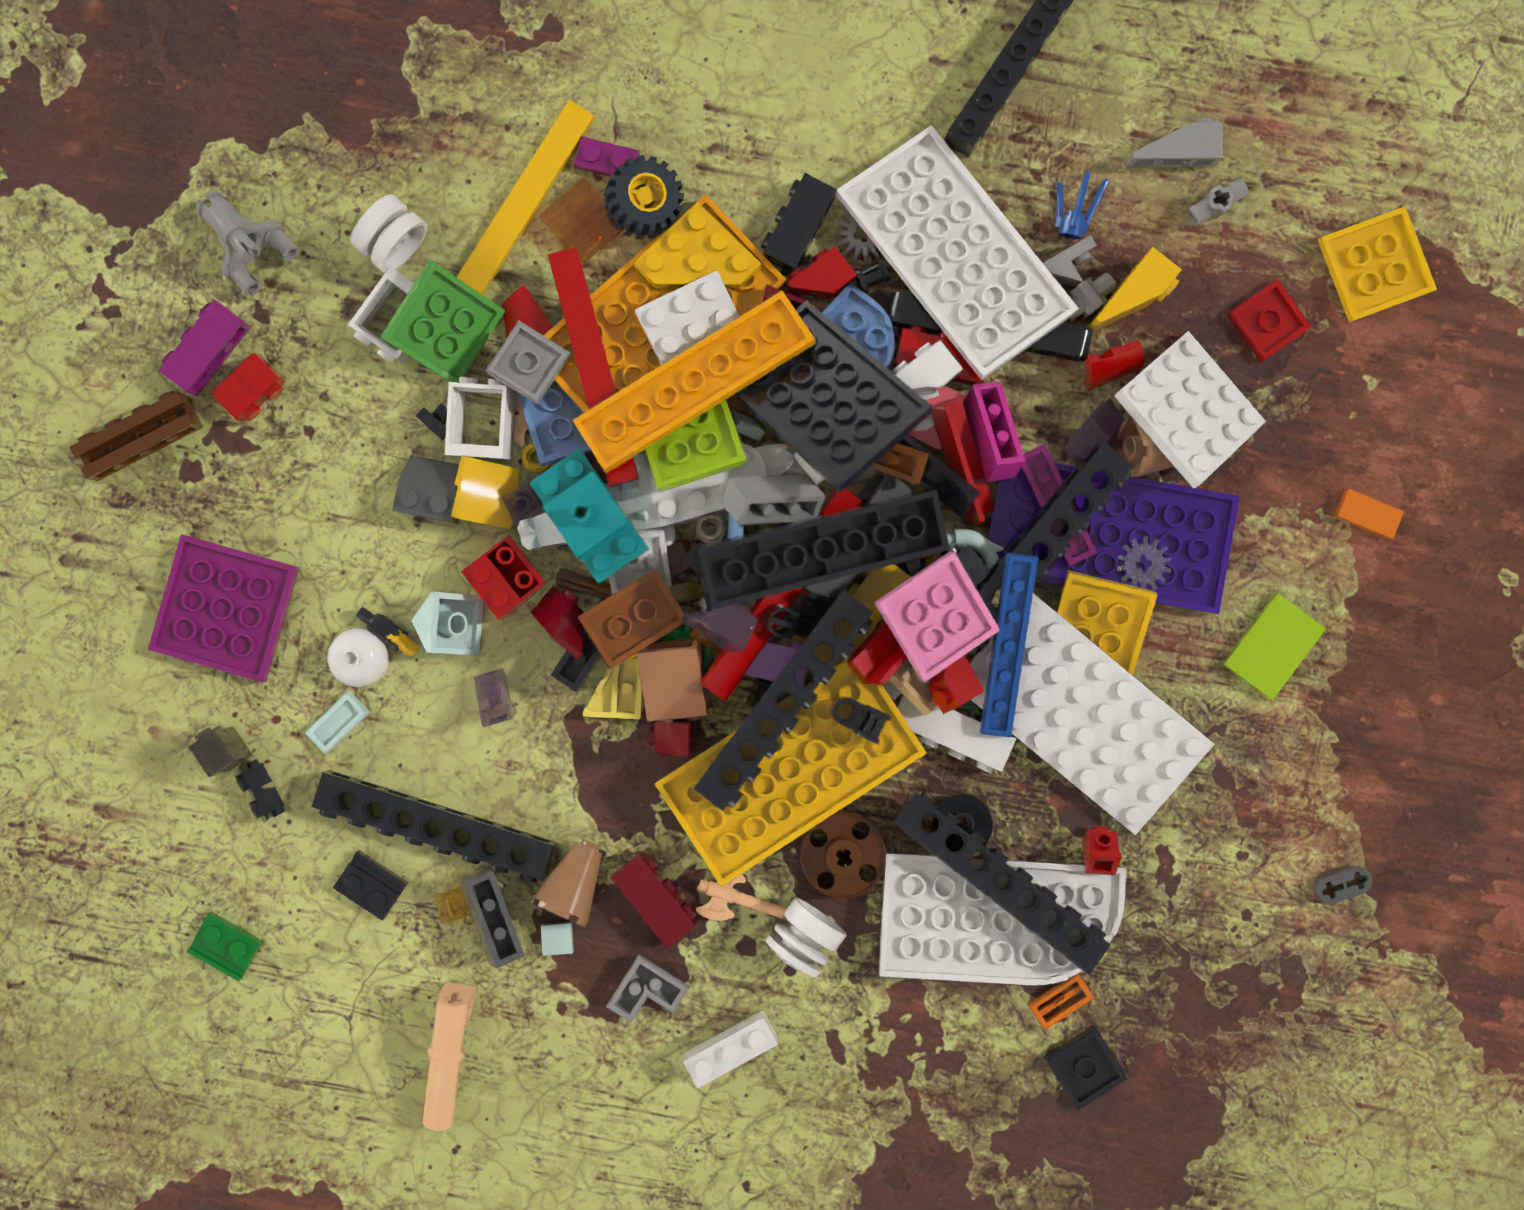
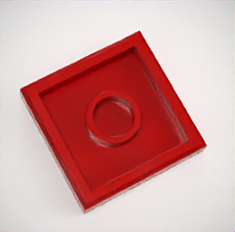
M1278 279L1226 314L1260 363L1312 327Z

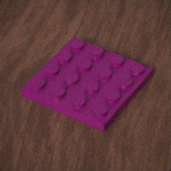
M181 534L148 650L260 682H267L299 567Z

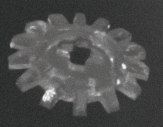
M1143 537L1142 545H1139L1135 538L1132 540L1133 549H1130L1127 545L1123 546V549L1128 554L1127 556L1118 555V559L1125 561V565L1118 566L1117 569L1118 571H1127V574L1121 579L1126 581L1131 577L1133 579L1131 586H1136L1138 582L1141 588L1146 589V584L1149 583L1154 590L1157 588L1155 580L1158 579L1162 583L1166 581L1161 575L1162 572L1171 573L1170 568L1164 567L1165 562L1172 561L1171 557L1163 558L1162 554L1168 549L1163 547L1158 550L1156 548L1159 543L1158 540L1155 539L1151 545H1148V537ZM1145 555L1146 560L1152 561V566L1148 567V572L1143 573L1142 568L1136 567V562L1140 561V556Z

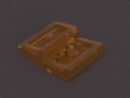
M584 177L539 215L542 222L558 238L566 250L577 247L582 265L624 230L622 227L619 230L614 227L616 223L614 219L609 221L606 216L609 208L604 209L603 198Z

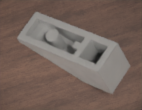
M1210 118L1197 119L1133 152L1126 161V167H1215L1223 159V122H1213Z

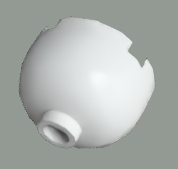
M354 628L346 630L334 638L328 649L327 662L329 670L337 680L347 686L360 688L373 685L383 678L389 668V648L387 644L383 643L367 629Z

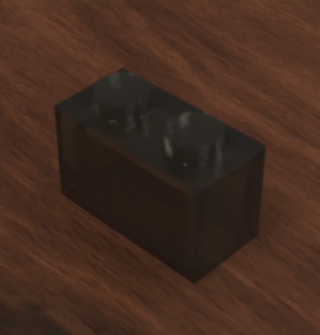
M217 726L214 729L211 727L206 728L194 737L196 742L188 747L208 777L229 773L253 756L233 726L226 728Z

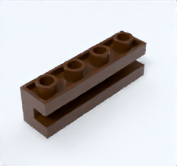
M175 391L166 392L158 397L159 401L154 404L139 406L131 411L132 415L106 423L104 425L105 429L97 433L90 432L80 436L78 443L70 446V449L75 458L82 460L84 467L81 470L85 478L98 482L203 428L188 396Z

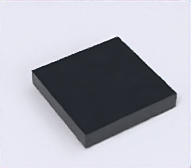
M1095 1025L1044 1056L1077 1111L1128 1079Z

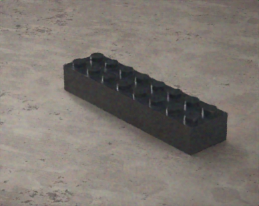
M923 490L692 547L706 607L711 610L950 550L937 490Z

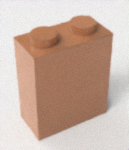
M700 638L653 642L636 653L647 722H671L674 719L680 718L695 721L707 716L710 708L709 692L707 688L699 684L706 674Z

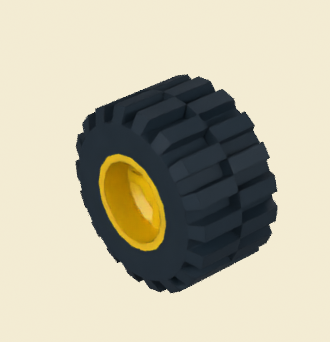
M644 155L637 156L635 161L632 157L627 159L623 165L620 164L615 170L604 190L603 196L606 197L603 202L604 209H609L606 215L609 221L614 219L616 221L614 227L617 230L621 227L625 229L624 235L628 237L635 233L636 239H643L646 235L650 239L658 233L661 234L672 224L682 209L680 203L684 200V193L679 192L683 187L681 180L676 181L674 179L678 175L674 169L671 172L666 169L669 165L665 161H662L661 164L656 163L657 157L650 156L648 161L645 160Z

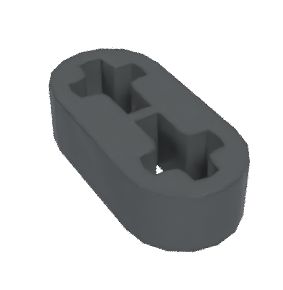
M1351 865L1321 875L1314 881L1312 888L1316 898L1325 903L1333 904L1369 891L1372 887L1373 879L1367 869ZM1354 873L1363 876V879L1359 880V886L1353 883L1346 884L1347 881L1355 878ZM1325 883L1333 886L1339 885V887L1331 890V896L1322 893V890L1326 889Z

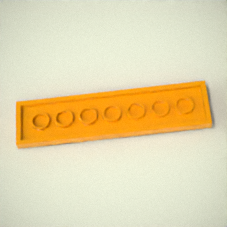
M781 291L575 418L573 422L605 473H608L816 344L815 338L784 292Z

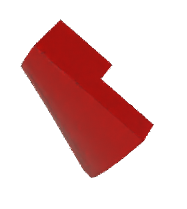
M525 285L512 293L502 304V309L505 310L503 317L506 339L518 321H521L543 336L553 328Z
M1136 340L1123 346L1111 348L1100 356H1097V354L1088 356L1083 363L1088 372L1087 377L1084 379L1088 392L1143 369L1144 355L1140 341Z

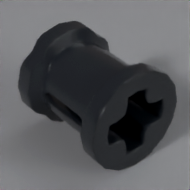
M881 257L875 258L874 263L864 268L853 269L857 274L856 283L864 293H867L869 288L883 281L885 283L891 281L888 269Z

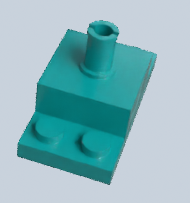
M580 448L529 483L544 504L542 507L576 557L582 559L598 584H601L650 550Z

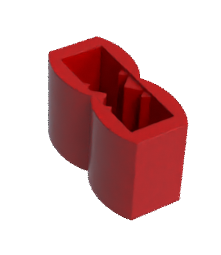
M253 353L212 392V396L237 421H251L260 414V407L267 399L271 401L280 395L283 390L281 386L285 383V380L261 355Z

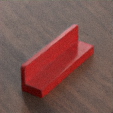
M955 397L932 407L933 413L931 415L947 466L981 492L963 516L964 521L981 524L985 522L984 515L993 512L994 505L962 400Z
M884 619L846 662L863 684H885L907 660V656Z

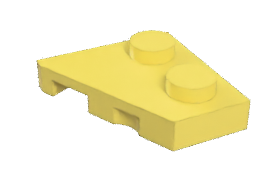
M626 659L612 669L607 668L604 677L599 682L595 693L583 711V717L641 719L643 692L637 659Z

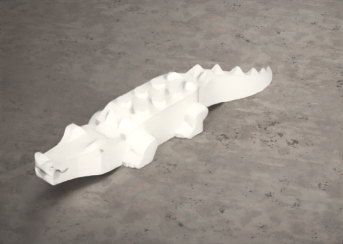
M737 432L746 457V465L659 493L647 454L643 452L634 456L639 480L609 487V483L605 485L637 531L664 527L666 547L675 542L676 526L697 521L706 514H716L724 521L729 519V512L721 502L730 477L808 474L794 458L796 452L787 444H773L753 448L750 445L743 444L741 435ZM873 468L867 469L854 482L872 478L877 470ZM547 513L520 520L517 529L522 545L528 550L536 551L567 544Z

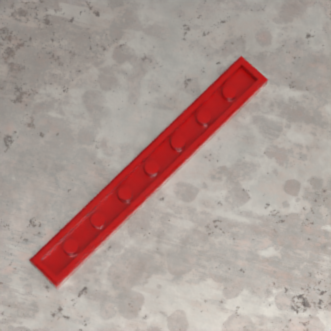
M575 247L547 255L587 405L590 410L616 394L578 249ZM634 457L606 473L609 487L639 480Z
M834 488L822 505L818 516L858 507L863 502L847 488L841 493ZM804 587L757 599L699 684L726 702L772 635L763 625L765 611L775 604H782L790 608ZM786 611L777 612L773 617L782 620L786 615ZM771 623L772 629L775 630L778 625Z

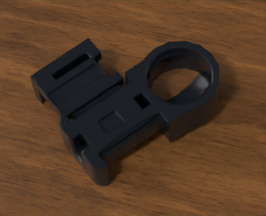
M805 588L803 606L798 607L800 613L782 604H775L765 611L763 625L767 631L776 637L791 639L794 634L807 638L824 616L828 602L833 603L835 599L829 595ZM786 611L788 621L773 616L777 612ZM771 623L782 626L783 628L780 630H773L771 627Z

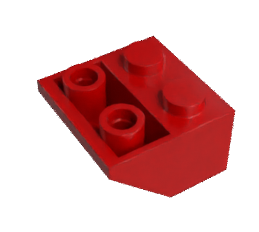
M507 535L461 571L498 620L506 619L547 583L510 535Z

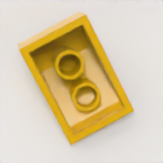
M1152 247L1139 260L1087 328L1092 329L1094 332L1148 307L1156 299L1161 302L1179 283L1176 276L1182 269Z

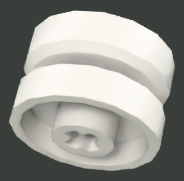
M390 194L376 201L364 213L355 226L350 241L351 245L362 255H371V262L383 273H386L390 266L397 270L412 257L425 238L428 224L414 212L407 213V206L396 196Z

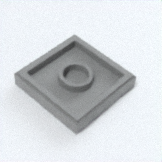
M518 321L485 371L490 376L538 405L570 358L571 353L526 324Z

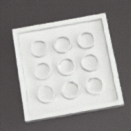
M1189 331L1114 395L1193 489L1202 484L1266 422Z

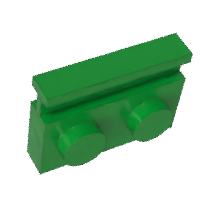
M210 912L194 937V941L188 948L187 953L231 978L240 981L260 949L263 940L217 914Z

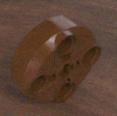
M839 810L803 834L799 846V861L805 878L817 891L832 898L848 899L866 893L879 881L885 869L887 852L882 834L870 819L854 811ZM857 822H864L868 825V831L862 837H856L852 834V827ZM816 829L823 830L826 833L825 841L821 844L812 843L809 839L812 831ZM844 849H847L849 858L847 860L842 858V861H839L837 852L842 850L843 853ZM871 864L875 867L874 875L868 879L862 878L859 875L860 868L863 865ZM822 872H830L834 876L833 882L828 886H822L817 882L818 875Z

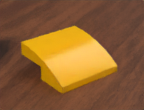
M461 455L454 485L458 486L451 516L457 519L511 530L518 493L519 469Z

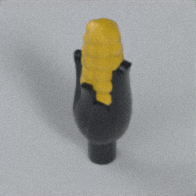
M364 607L359 609L356 617L365 622L367 630L383 643L390 646L395 652L402 651L404 654H408V656L418 654L419 646L408 637L409 632L401 629L391 619L377 613L374 615Z

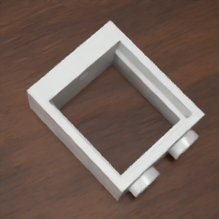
M391 266L348 325L356 331L353 336L363 344L369 346L372 342L380 349L377 353L387 361L393 363L396 359L404 364L409 355L400 349L398 351L366 329L395 287L408 294L414 285L412 281Z
M459 377V383L449 382L445 455L512 460L516 391L497 379H488V384H477V378ZM466 392L502 394L499 446L463 444Z

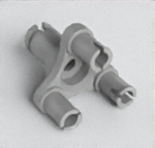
M210 191L204 195L210 200L212 205L207 207L199 199L196 204V211L219 236V243L225 249L221 271L229 280H234L246 296H253L259 292L262 286L247 269V264L255 260L254 256L258 257L263 248L272 245L282 256L283 260L291 261L299 254V247L285 234V229L277 220L253 223L249 218L241 217L220 192Z

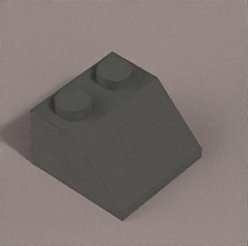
M410 455L398 480L392 511L458 525L459 519L452 517L451 513L458 486L454 485L459 464Z

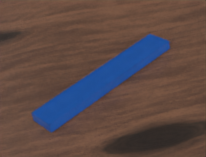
M1006 552L996 616V624L1000 631L993 636L979 730L981 734L1011 737L1039 558L1037 556Z

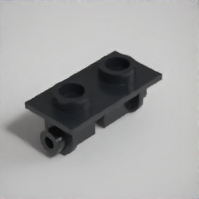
M255 759L246 764L248 769L245 771L242 766H239L237 769L239 775L235 776V779L241 791H248L253 801L249 803V806L255 818L262 817L265 823L269 820L267 814L272 813L273 817L284 813L285 811L282 806L285 804L276 788L273 787L265 792L262 786L272 782L264 764L259 763L258 759Z

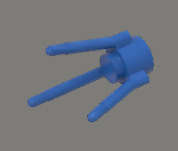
M1087 171L1084 174L1074 211L1067 210L1064 216L1063 184L1061 182L1057 183V217L1054 227L1059 228V236L1080 240L1082 234H1087L1089 223L1109 183L1107 178L1103 180L1085 218L1081 210L1090 179V172Z

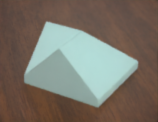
M431 592L411 620L426 652L476 656L480 654L484 601L481 597Z

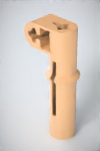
M445 982L438 995L433 1040L427 1050L430 1065L422 1122L426 1128L431 1130H446L453 1124L460 1061L465 1056V1049L462 1047L463 1036L473 1011L476 986Z

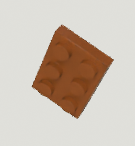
M656 568L577 616L609 669H612L688 621Z

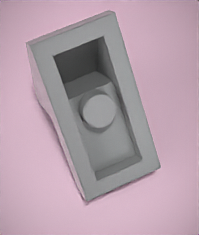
M1090 235L1045 261L1043 264L1058 283L1077 287L1083 281L1073 263L1079 266L1092 257L1090 253L1097 245Z

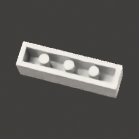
M902 693L896 703V707L911 730L922 736L920 742L936 749L939 744L950 748L949 755L962 761L968 756L977 761L975 767L992 774L993 769L1002 772L1016 738L1012 736L1003 737L981 734L979 732L981 722L954 710L943 714L937 705L932 712L924 715Z

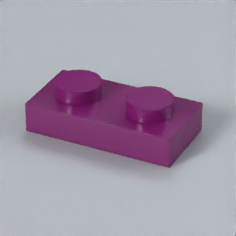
M581 136L574 166L577 169L611 177L620 164L623 165L631 157L635 161L640 153L636 149Z

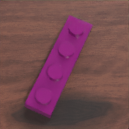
M1045 444L1024 453L1026 462L1022 466L1024 475L1040 508L1044 506L1063 483ZM1072 501V502H1071V507H1072V509H1073L1074 511H1077V509H1076V507H1075V505H1074V503H1073V501ZM1057 519L1052 523L1051 531L1053 534H1058L1063 530L1064 521ZM1087 530L1080 535L1075 534L1068 543L1070 544L1068 551L1063 556L1068 566H1071L1097 553Z

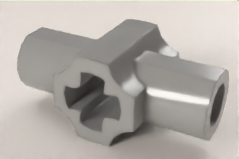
M1240 178L1225 187L1221 185L1215 186L1203 197L1202 201L1187 209L1186 212L1189 220L1193 225L1197 226L1210 217L1214 219L1221 217L1233 207V203L1249 194L1248 187ZM1213 200H1214V201L1220 200L1221 203H1219V204L1216 205V204L1213 202Z
M1109 273L1102 274L1094 281L1089 277L1068 293V296L1077 305L1079 310L1066 320L1067 323H1071L1081 314L1085 318L1107 302L1105 297L1117 288L1116 281Z

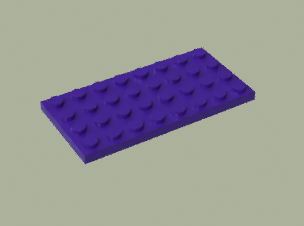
M1054 463L1063 482L1076 468V466ZM1022 468L1015 478L997 480L987 539L1003 547V551L996 552L998 558H1000L1041 509ZM1096 472L1092 476V485L1098 487L1103 483V472ZM1130 476L1120 488L1115 487L1109 494L1110 501L1101 511H1095L1088 519L1090 524L1086 530L1097 553L1071 566H1068L1064 556L1059 559L1055 558L1048 566L1050 568L1049 573L1040 581V583L1063 587L1067 570L1155 591L1158 594L1156 604L1219 614L1240 496L1198 488L1193 489L1192 487ZM1077 495L1073 498L1072 501L1076 509H1081L1084 505L1083 496ZM1036 543L1033 545L1031 555L1041 556L1044 552V544Z

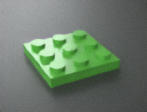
M429 260L384 330L381 338L448 381L459 383V377H464L505 310L435 262Z

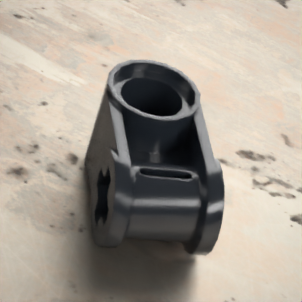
M847 696L836 698L830 708L831 715L835 721L875 744L880 742L878 737L886 721H890L892 718L872 706H866ZM844 702L851 703L853 706V714L847 719H841L837 715L838 706Z

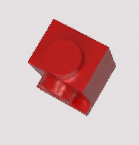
M1095 826L1091 830H1086L1082 843L1085 873L1115 876L1122 858L1121 853H1119L1117 832L1109 831L1105 826Z

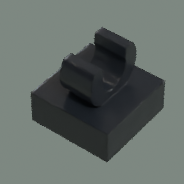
M441 403L431 414L423 407L416 417L443 441L446 438V427L443 424L447 421V408Z

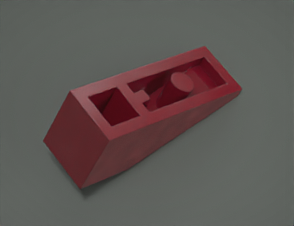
M553 585L530 613L556 643L578 659L582 654L583 626L577 616L584 611L576 604L579 598L567 588L561 591Z
M655 721V727H649V745H655L656 753L688 757L692 751V721Z

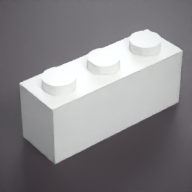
M764 1010L686 1051L683 1063L698 1089L777 1046L778 1036Z

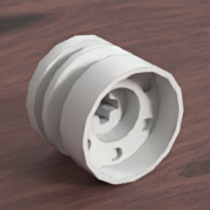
M795 897L784 912V916L792 926L789 928L777 923L774 929L781 937L770 933L766 938V943L786 964L817 978L821 973V969L814 961L822 965L828 963L827 957L820 950L821 947L836 951L847 934L821 911L802 899Z

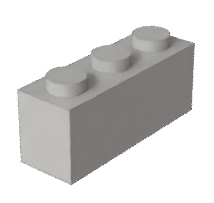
M808 475L730 477L721 503L738 525L797 522L817 517L825 495Z

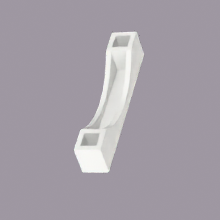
M939 340L933 346L929 342L914 353L917 357L910 364L903 361L891 372L917 394H934L956 377L963 368ZM797 453L794 455V458L816 485L825 479Z

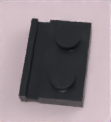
M358 850L333 886V889L383 921L409 882Z

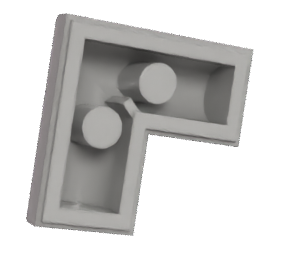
M638 954L606 1007L631 1023L647 997L674 1013L690 986Z

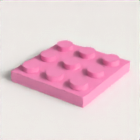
M948 552L875 601L876 606L919 678L925 682L1000 631L955 552Z

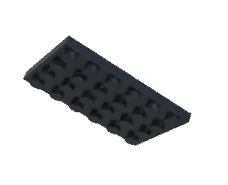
M806 300L795 310L815 338L816 344L733 394V396L841 493L933 413L932 405Z

